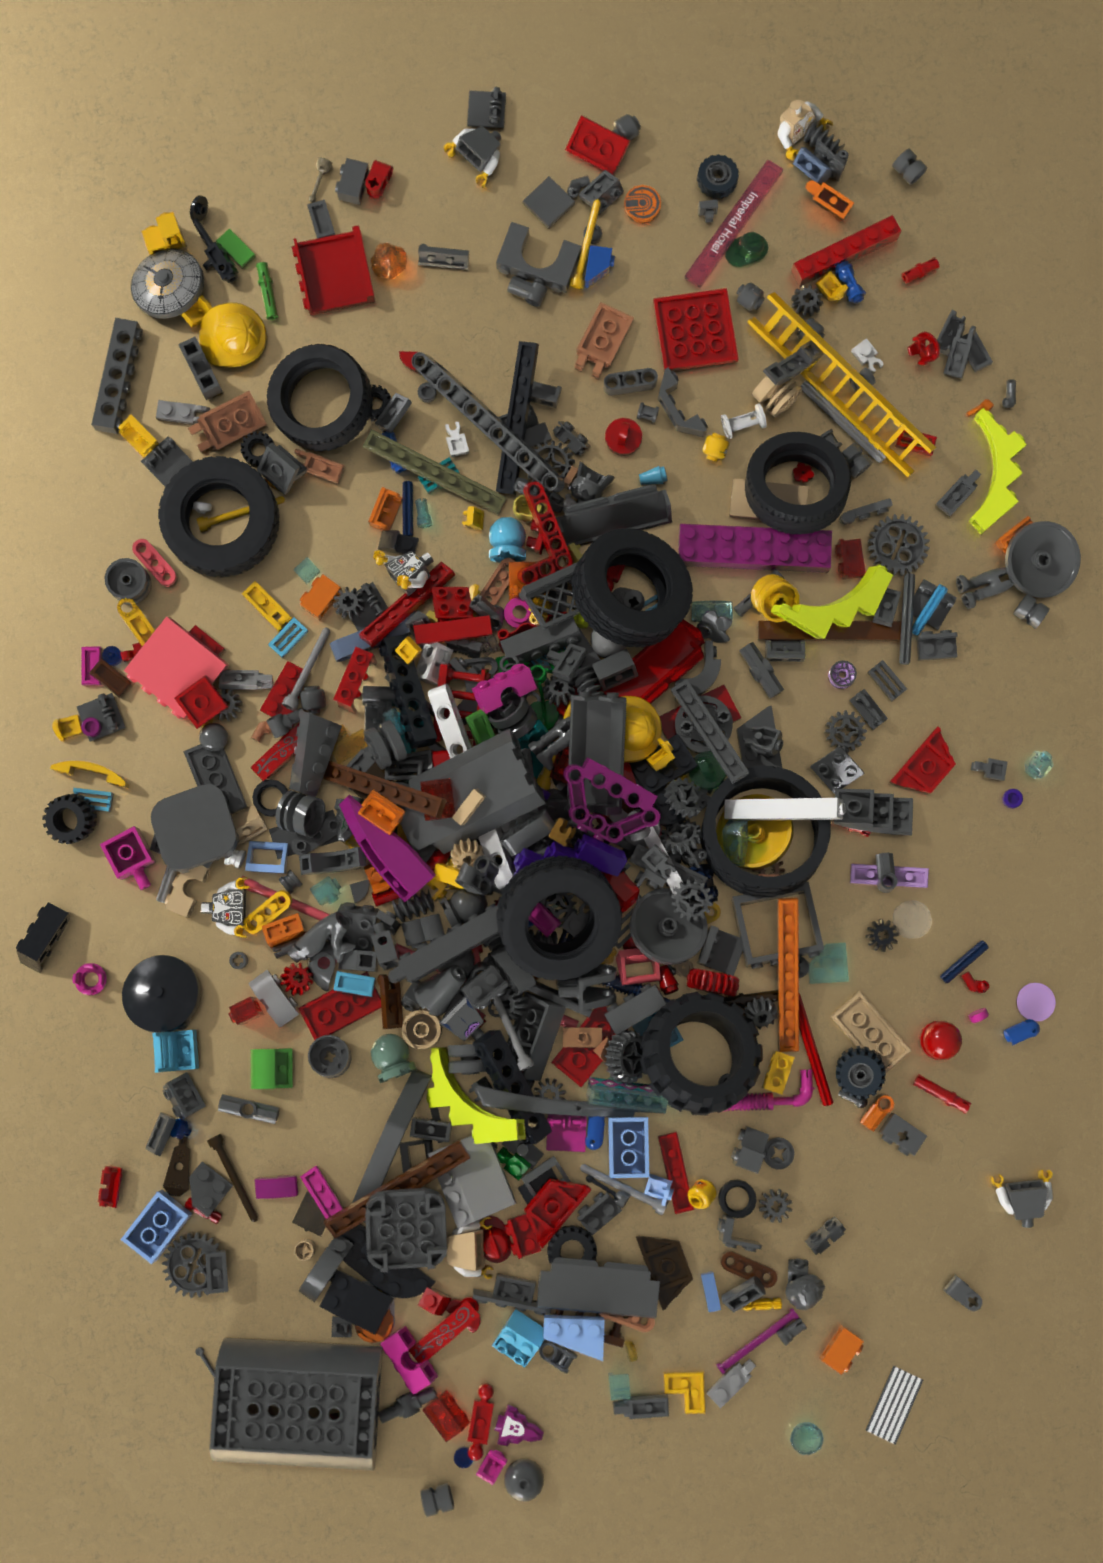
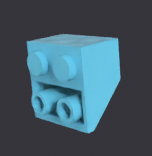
M515 1309L493 1342L492 1347L525 1368L544 1341V1327Z

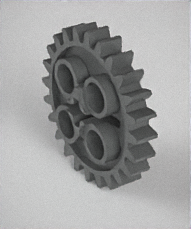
M894 514L892 520L886 516L885 522L880 520L878 522L879 526L875 525L873 527L875 532H870L869 535L872 538L867 543L872 544V546H869L867 550L873 551L869 557L876 558L873 563L874 565L880 563L888 569V572L893 570V576L896 575L897 571L903 576L905 570L907 573H911L912 568L917 570L919 568L918 564L922 565L924 563L922 558H927L928 555L925 552L930 549V547L925 545L930 540L924 539L928 533H922L921 530L924 526L917 527L918 520L912 523L911 516L907 520H904V514L901 515L900 519ZM889 530H895L898 536H891ZM905 530L906 533L901 541V547L897 551L895 559L892 560L891 557L896 549V543L900 539L902 531ZM909 536L913 537L915 543H908L906 538ZM887 546L891 552L889 554L884 553L882 547ZM899 554H906L908 560H901Z
M190 1232L187 1234V1239L182 1235L180 1236L181 1242L174 1240L173 1244L175 1247H168L171 1253L164 1254L168 1261L162 1262L163 1265L167 1266V1269L162 1272L169 1274L165 1281H172L169 1286L170 1288L177 1286L175 1293L183 1290V1297L190 1292V1298H193L195 1293L200 1298L203 1291L208 1295L206 1263L203 1260V1255L206 1252L223 1251L224 1249L218 1250L220 1242L214 1245V1237L207 1240L206 1233L200 1238L199 1232H196L194 1237ZM186 1247L192 1248V1257H187L185 1255L184 1251ZM201 1248V1254L199 1255L198 1260L196 1262V1265H198L199 1267L194 1269L191 1282H188V1278L193 1269V1265L191 1263L196 1260L198 1249ZM179 1266L185 1267L187 1271L186 1276L179 1275ZM197 1273L205 1275L203 1283L198 1282L196 1278Z

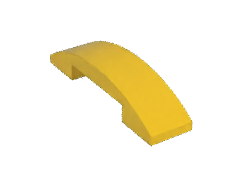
M65 761L53 764L50 767L55 772L73 775L75 768L107 775V783L129 788V784L121 776L101 765L91 762Z

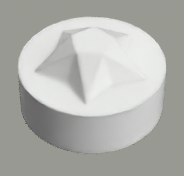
M194 501L192 509H195L200 514H205L207 511H211L212 504Z

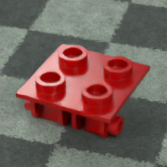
M431 587L435 618H437L438 622L449 621V618H473L472 609L469 607L471 602L469 587Z

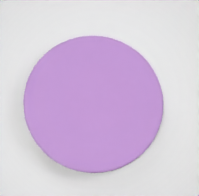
M1027 984L1018 993L1017 1007L1021 1015L1026 1019H1031L1035 1022L1043 1021L1050 1017L1055 1009V996L1051 989L1044 984Z

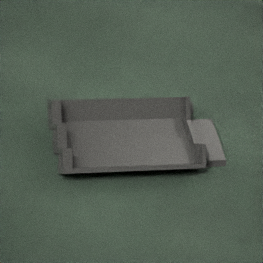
M509 728L409 780L410 788L447 800L440 819L398 804L395 805L405 811L400 825L410 846L415 851L433 843L436 849L439 848L443 854H446L453 849L454 844H460V839L463 842L467 841L468 838L472 841L545 804L543 790L533 778L530 763L521 753L518 738ZM478 789L486 797L466 824L461 826L452 817L472 790Z

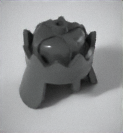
M580 461L577 477L568 490L571 489L572 496L578 499L577 503L601 498L604 489L610 485L615 477L612 475H601Z

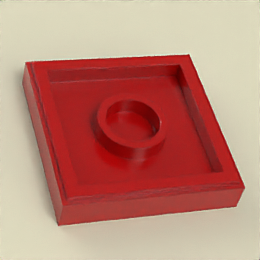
M206 675L174 697L197 729L229 707Z

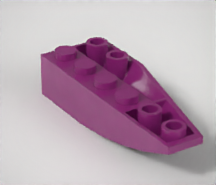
M351 795L347 796L339 804L360 848L376 871L404 902L436 876L431 867L421 859L419 854L395 832L389 835L359 815L358 812L362 805Z

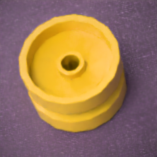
M771 574L760 578L755 583L751 591V602L753 607L769 621L783 622L785 620L771 612L773 605H782V603L791 607L799 605V593L783 577Z

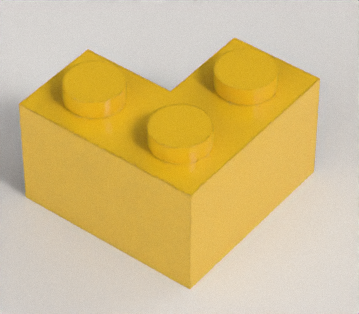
M174 212L162 213L159 217H156L158 226H149L141 231L150 255L160 250L187 247Z

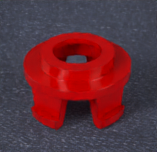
M921 332L912 338V341L915 342L908 346L909 356L918 354L922 358L918 361V365H926L927 362H932L939 357L940 347L938 341L931 333ZM926 340H928V341L930 342V344H928L927 346H926V343H925Z

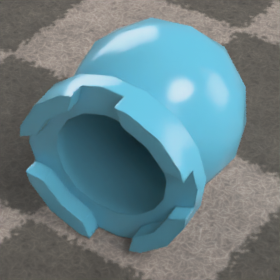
M501 517L490 527L489 541L493 547L489 550L490 561L500 563L505 558L515 559L516 562L526 560V550L522 548L525 543L526 533L519 520L513 517Z

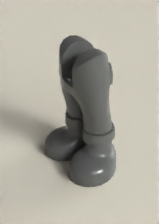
M1006 567L986 571L976 577H971L970 580L964 575L956 577L957 590L960 594L972 588L989 584L987 587L975 590V592L965 593L961 596L962 602L967 609L974 608L977 600L980 601L1005 592L1014 585L1011 579L1003 582L999 579V577L1007 574Z
M570 717L560 721L549 732L540 737L541 740L532 741L528 744L530 750L549 771L554 768L552 757L569 746Z

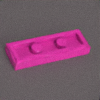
M318 1166L313 1167L300 1176L326 1219L344 1209Z

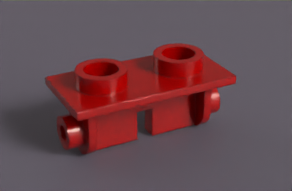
M105 1166L104 1170H102L100 1184L106 1185V1188H100L97 1201L99 1206L117 1208L122 1168Z

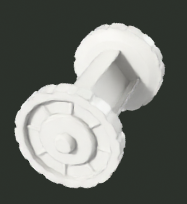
M760 403L755 404V411L728 419L725 414L721 415V423L727 439L732 438V432L759 424L762 429L767 427L766 417Z

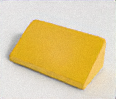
M437 863L435 865L434 873L436 876L434 879L464 889L455 882L460 871L458 868L446 864Z

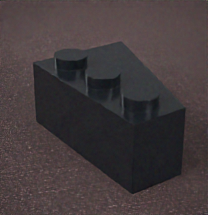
M49 902L39 910L37 920L29 925L27 929L28 934L16 946L20 963L38 973H41L43 970L40 966L46 956L50 957L52 953L50 951L56 940H59L70 920L68 912Z

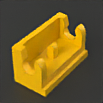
M132 414L118 427L120 429L119 433L143 458L159 445L158 441Z

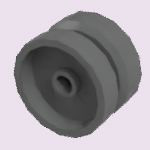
M130 558L118 559L112 562L106 570L104 576L105 585L118 601L130 598L137 604L143 601L149 594L151 578L146 569L136 560Z
M514 692L508 693L501 697L503 706L489 712L487 716L499 734L510 728L519 739L535 726L537 713L528 704L524 696L520 697Z
M390 720L381 723L379 731L374 727L364 731L367 746L380 769L383 770L390 767L392 759L396 762L407 759L403 741Z
M473 1044L448 1045V1056L461 1058V1061H451L448 1063L449 1073L466 1075L486 1072L482 1060H479Z

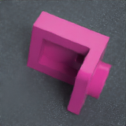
M490 1450L486 1454L476 1475L494 1485L508 1460L504 1458L505 1455L502 1452Z

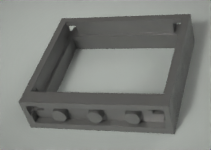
M806 882L803 886L790 893L773 898L752 897L745 894L732 897L731 901L746 968L759 969L763 967V964L770 963L771 966L778 965V953L752 958L741 909L743 905L804 893L816 945L799 948V960H801L802 956L807 955L809 958L820 956V953L824 951L809 882Z

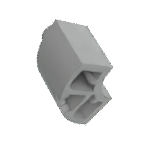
M266 970L248 984L258 1000L265 1006L268 1014L281 1028L299 1015L295 1008L298 1004L292 996L288 998L280 986L281 980L276 974L272 975Z

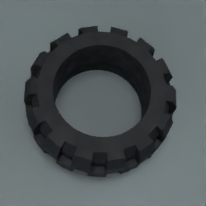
M698 992L683 994L680 998L672 999L661 1007L649 1021L648 1028L643 1033L640 1046L643 1050V1057L640 1059L643 1074H648L651 1080L649 1086L658 1097L662 1095L667 1099L668 1105L680 1112L682 1110L690 1111L692 1115L720 1113L731 1108L748 1095V1091L755 1086L761 1073L759 1063L763 1061V1046L757 1042L756 1037L759 1035V1032L754 1022H748L743 1016L745 1010L735 1002L729 1004L724 1001L723 996L710 992L707 995H701ZM687 1022H701L712 1026L722 1034L729 1045L732 1056L731 1070L723 1084L716 1086L698 1085L685 1078L678 1071L670 1051V1041L676 1026Z

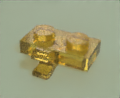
M342 724L339 733L342 740L335 744L332 753L338 764L357 755L361 749L367 747V743L364 741V730L361 729L349 736Z

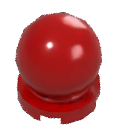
M933 1021L925 1025L919 1036L923 1053L935 1060H948L956 1056L962 1046V1035L959 1029L953 1023L947 1021Z

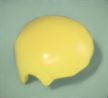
M520 495L514 500L513 512L519 520L531 522L534 518L524 495ZM540 504L537 505L539 513L542 511V505Z

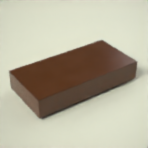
M102 658L89 672L92 677L118 697L132 683Z

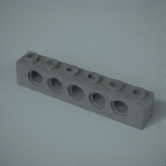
M115 317L91 424L95 430L118 434V427L123 423L121 416L122 412L126 410L127 400L125 398L126 394L130 392L131 383L129 380L130 376L134 374L135 365L133 362L134 358L138 356L139 348L137 344L138 340H141L143 333L137 321ZM125 338H130L128 343H122ZM121 356H126L124 361H118ZM122 373L121 378L114 379L116 374ZM118 391L117 396L110 397L112 392ZM109 409H114L113 414L106 415Z

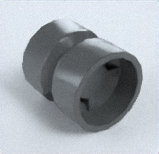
M910 148L895 160L892 167L899 174L903 173V178L909 185H912L926 172L928 167L921 160H916L917 156Z
M856 442L842 452L849 464L853 478L861 475L873 463L866 454H862L863 450Z
M1026 594L1013 614L1021 620L1027 619V624L1036 629L1050 608L1042 603L1037 604L1035 598Z
M448 1483L438 1485L436 1490L431 1487L420 1491L426 1517L438 1514L439 1510L443 1513L454 1510L453 1497Z

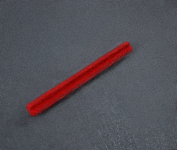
M799 993V1029L823 1106H829L833 1104L832 1095Z

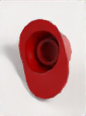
M488 1216L491 1219L484 1220V1225H492V1227L489 1229L480 1227V1229H483L484 1258L492 1263H501L510 1256L512 1251L510 1244L512 1243L507 1235L503 1221L498 1217Z

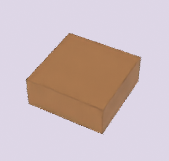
M571 466L564 479V487L566 489L569 488L577 477L578 468Z

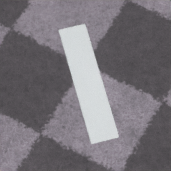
M650 827L651 832L644 838L648 848L651 849L656 844L669 857L654 827ZM669 857V859L666 862L669 864H673ZM666 869V873L670 876L666 882L672 893L676 894L677 892H675L674 887L680 888L679 882L683 881L677 870L673 873L671 869ZM687 889L683 890L681 894L686 893Z

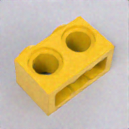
M773 1051L762 1088L783 1095L795 1057Z

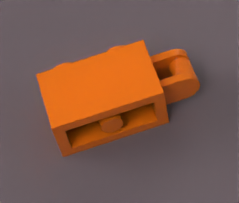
M811 180L806 184V189L814 195L813 200L842 220L845 219L854 205L853 201L824 182L820 185Z

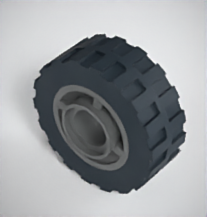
M720 154L705 158L704 162L700 164L697 176L698 187L701 189V192L713 199H722L729 196L730 193L732 194L737 186L739 177L736 163L731 158Z

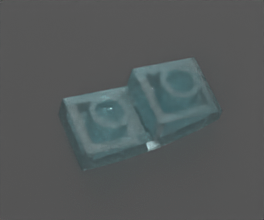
M731 601L692 602L693 622L702 621L703 615L712 610H715L718 616H726L733 621V603Z

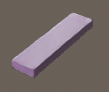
M851 864L850 883L877 885L876 865ZM894 866L895 876L898 880L896 886L928 888L929 868ZM883 879L884 885L892 886L889 879Z

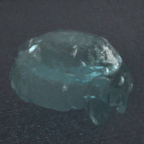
M810 1422L799 1423L793 1428L790 1435L791 1445L802 1455H811L821 1449L824 1441L822 1431Z

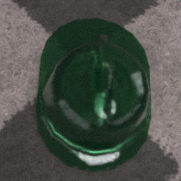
M748 232L729 242L725 249V257L733 266H745L764 258L768 252V243L758 233Z

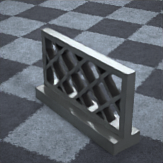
M577 563L522 587L519 596L522 601H526L543 630L580 614L577 606L573 605L575 599L573 598L572 591L564 589L566 583L572 584L573 572ZM551 590L560 592L558 599L548 597V592ZM562 593L572 596L571 604L561 601ZM536 597L543 599L542 607L534 605L531 599ZM546 601L557 604L555 611L544 608ZM559 605L569 608V612L567 614L557 612ZM543 612L553 615L552 621L546 623L542 618Z

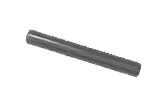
M906 573L904 576L899 663L902 665H908L911 658L915 574Z

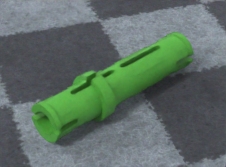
M260 262L256 264L259 276L258 285L261 286L266 318L272 320L278 318L272 289L273 280L270 278L268 263ZM263 276L266 278L267 288L265 287ZM267 294H269L271 306H269Z

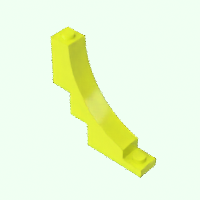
M882 565L872 566L867 569L865 575L853 590L832 603L822 606L801 604L793 605V607L782 603V605H773L771 612L812 637L825 639L832 623L839 627H850L857 611L864 616H874L893 575Z

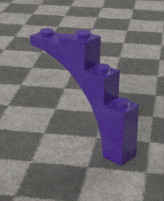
M584 834L580 840H577L574 849L553 841L552 845L546 848L544 856L523 848L521 853H518L514 859L516 872L513 876L526 865L528 866L539 859L542 860L552 856H568L569 858L575 857L586 861L601 872L618 877L627 863V858L624 851Z

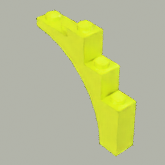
M984 408L976 414L974 419L982 428L989 442L993 460V475L985 501L969 520L981 535L1019 502L1016 494L1007 489L1022 475L1020 466L1016 462H1012L1011 459L1027 445L1023 436L1015 431L1008 435L1006 429L994 420L992 413Z
M447 1047L431 1048L430 1060L433 1066L432 1081L434 1088H427L426 1099L429 1108L450 1106L449 1119L451 1126L473 1124L472 1137L474 1144L526 1139L524 1119H508L496 1116L475 1104L461 1089L454 1074L449 1073Z

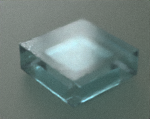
M308 557L293 569L306 584L320 573V570Z

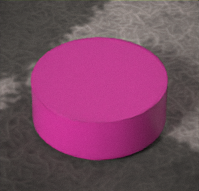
M981 1008L969 1014L968 1017L972 1023H976L986 1019L989 1013L986 1008Z

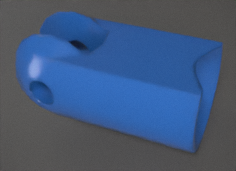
M1028 1019L1005 1029L1003 1032L1007 1042H1012L1013 1046L1038 1035L1040 1026L1034 1020Z
M589 1116L588 1132L585 1144L591 1150H596L602 1146L605 1117Z

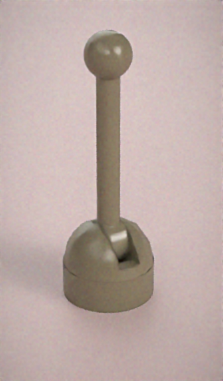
M318 158L316 167L319 175L312 195L309 196V201L312 203L316 201L315 195L323 173H327L331 169L332 162L328 159Z

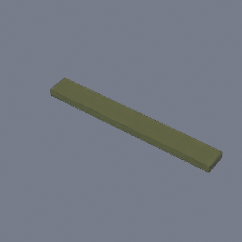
M372 429L363 445V448L499 515L507 497Z

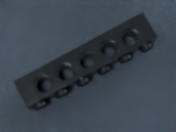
M406 634L385 637L379 646V653L385 661L384 669L390 678V689L395 694L394 701L396 708H399L401 725L405 727V739L410 744L411 749L431 746L436 741L437 735L414 660L407 664L395 651L406 638ZM408 707L414 708L415 711L410 710ZM414 724L419 725L420 728H416Z
M489 1030L473 1042L475 1052L481 1058L484 1069L490 1076L495 1090L535 1097L500 1030ZM508 1110L511 1116L510 1119H524L526 1139L522 1141L525 1144H537L552 1132L543 1113Z

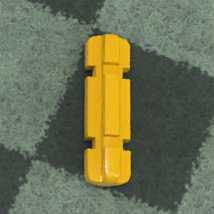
M758 1298L744 1306L743 1309L746 1311L752 1309H781L782 1300L781 1298H773V1300H770V1298Z

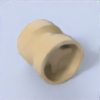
M310 1239L301 1240L294 1248L295 1257L301 1261L309 1260L316 1252L315 1243Z

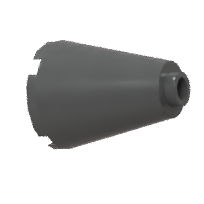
M451 966L420 982L414 991L419 1006L422 1009L427 1008L430 1011V1015H443L466 980L464 970L458 966Z

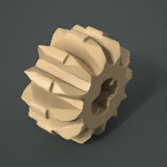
M468 838L467 841L463 842L460 839V844H454L450 853L452 863L457 866L458 870L461 869L463 863L473 867L475 860L479 856L484 855L482 846L478 845L476 840L471 842Z

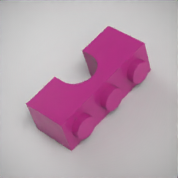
M516 664L506 672L497 673L494 675V678L488 681L479 682L476 687L472 688L479 709L487 714L503 706L501 693L507 687H512L513 692L520 697L536 690L537 687L530 668L524 664Z
M404 1326L388 1336L381 1343L384 1353L392 1361L395 1370L403 1378L406 1387L414 1395L430 1385L438 1377V1374L428 1359L422 1363H416L410 1358L409 1349L416 1341L408 1328Z

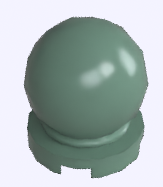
M384 1034L373 1043L370 1051L371 1060L375 1067L381 1070V1074L378 1075L380 1083L387 1082L388 1079L395 1076L398 1078L417 1069L414 1062L408 1061L409 1047L404 1039L398 1035Z

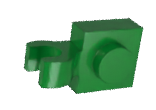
M504 1147L497 1154L500 1163L506 1164L503 1169L518 1181L531 1166L517 1152L513 1156Z

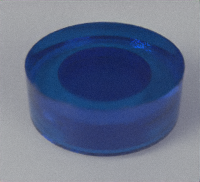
M462 1446L455 1451L454 1462L460 1468H468L473 1463V1460L468 1456L469 1447Z

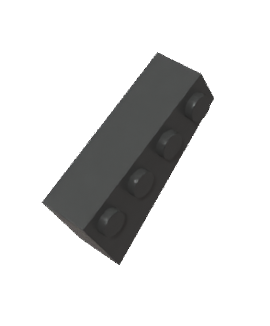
M299 711L300 725L297 727L296 735H298L297 746L294 749V754L296 755L295 762L292 764L289 789L316 797L342 725L308 712Z

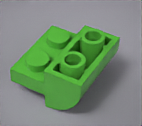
M292 1048L250 1049V1089L292 1088Z

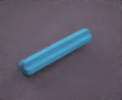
M938 585L913 624L912 633L918 636L943 599L948 590L944 585Z

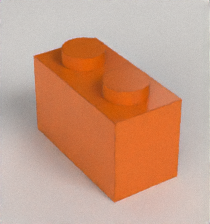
M324 574L321 577H317L312 583L313 587L309 592L306 591L300 598L301 607L319 621L336 601L334 596H340L338 591L342 590L339 585Z
M841 1325L819 1358L842 1375L844 1371L847 1372L851 1368L853 1363L851 1360L855 1355L858 1356L864 1347L862 1345L864 1341Z

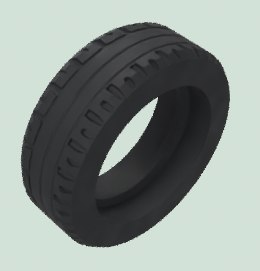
M311 344L291 352L277 365L268 383L267 405L272 421L288 439L304 449L330 451L348 444L349 441L353 440L364 429L363 427L367 424L372 411L373 391L367 374L349 353L329 344ZM322 368L335 369L346 378L350 387V398L344 412L335 421L323 427L309 428L302 425L295 419L290 408L294 388L305 375Z
M807 432L782 433L764 441L750 458L745 479V496L752 512L767 526L789 534L814 533L831 525L842 513L851 487V471L842 452L825 438ZM784 462H803L814 466L825 475L830 484V490L825 498L816 503L808 505L791 504L779 499L769 490L765 482L766 474L771 468Z

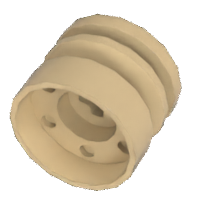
M766 376L754 389L752 395L760 403H764L769 399L770 401L766 409L767 411L773 409L771 415L777 417L794 404L803 389L799 385L793 388L796 384L794 380L787 384L775 385Z

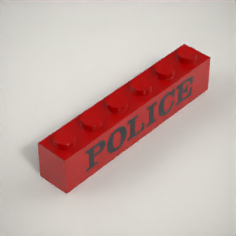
M889 216L793 263L791 272L797 284L801 287L822 277L827 271H834L835 267L841 262L848 261L851 263L898 240L901 229L894 216Z

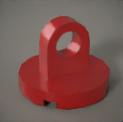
M629 418L616 419L606 429L605 442L613 453L620 456L630 455L638 450L642 443L641 428L635 421Z

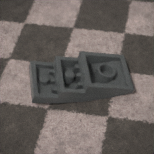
M835 788V798L843 800L846 810L843 819L834 820V824L875 833L912 836L913 798H894V794L874 793L873 789Z

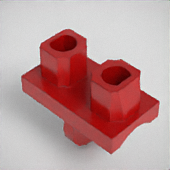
M532 520L531 531L539 532L535 521ZM546 521L544 529L548 531L550 522ZM540 533L538 538L528 536L526 541V547L535 550L538 555H542L544 548ZM553 539L551 545L552 543H558V540Z

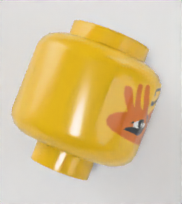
M705 1179L697 1180L688 1191L689 1202L697 1209H706L717 1196L714 1184Z

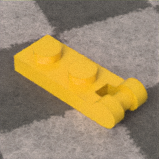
M256 581L242 593L278 632L283 629L282 626L286 622L289 623L292 620L291 616ZM279 613L282 617L276 621L273 617Z

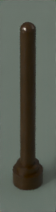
M222 1134L207 1140L210 1148L212 1147L213 1150L217 1151L250 1220L256 1222L258 1216L223 1147L224 1138Z

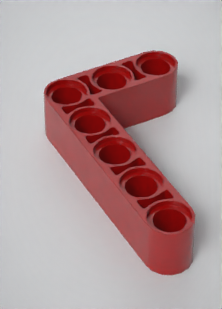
M536 481L525 484L523 493L549 557L519 570L518 580L525 585L572 565V557L544 487ZM532 485L537 487V494L535 496L530 493ZM539 503H542L545 508L541 514L537 511ZM546 521H549L552 525L549 531L544 529ZM553 539H557L559 542L556 549H553L551 546ZM561 556H563L566 560V563L563 567H561L558 564V560ZM543 564H547L549 567L546 574L541 572ZM527 571L532 575L528 582L524 579V574Z

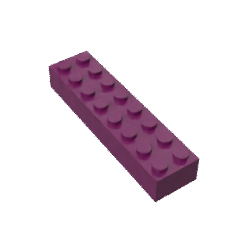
M680 524L678 554L686 567L752 570L776 569L778 571L828 573L831 569L832 531L820 530L808 534H789L764 527Z

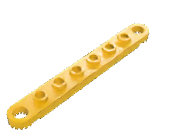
M121 599L117 604L118 613L143 647L155 630L133 599ZM124 603H130L133 608L131 612L126 613L122 611L121 606ZM212 718L211 720H209L207 723H205L204 725H202L201 727H204L205 725H207V724H209V723H212V722H213V718Z

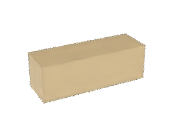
M473 789L452 819L461 826L465 825L486 795L478 789Z

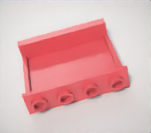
M166 616L124 671L127 673V678L132 682H139L142 685L143 691L149 695L154 694L157 697L156 701L164 707L169 706L172 709L171 713L179 719H186L188 716L174 697L205 675L213 684L219 675L229 667V664L175 620Z

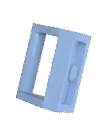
M249 841L245 871L286 874L288 843ZM254 849L283 850L281 865L254 864Z

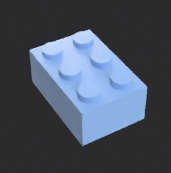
M608 1117L609 1178H649L648 1117Z
M159 1190L121 1240L149 1263L153 1264L162 1255L193 1213L164 1190Z

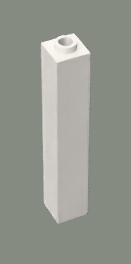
M839 798L725 800L724 819L730 821L842 820L846 807L843 800Z

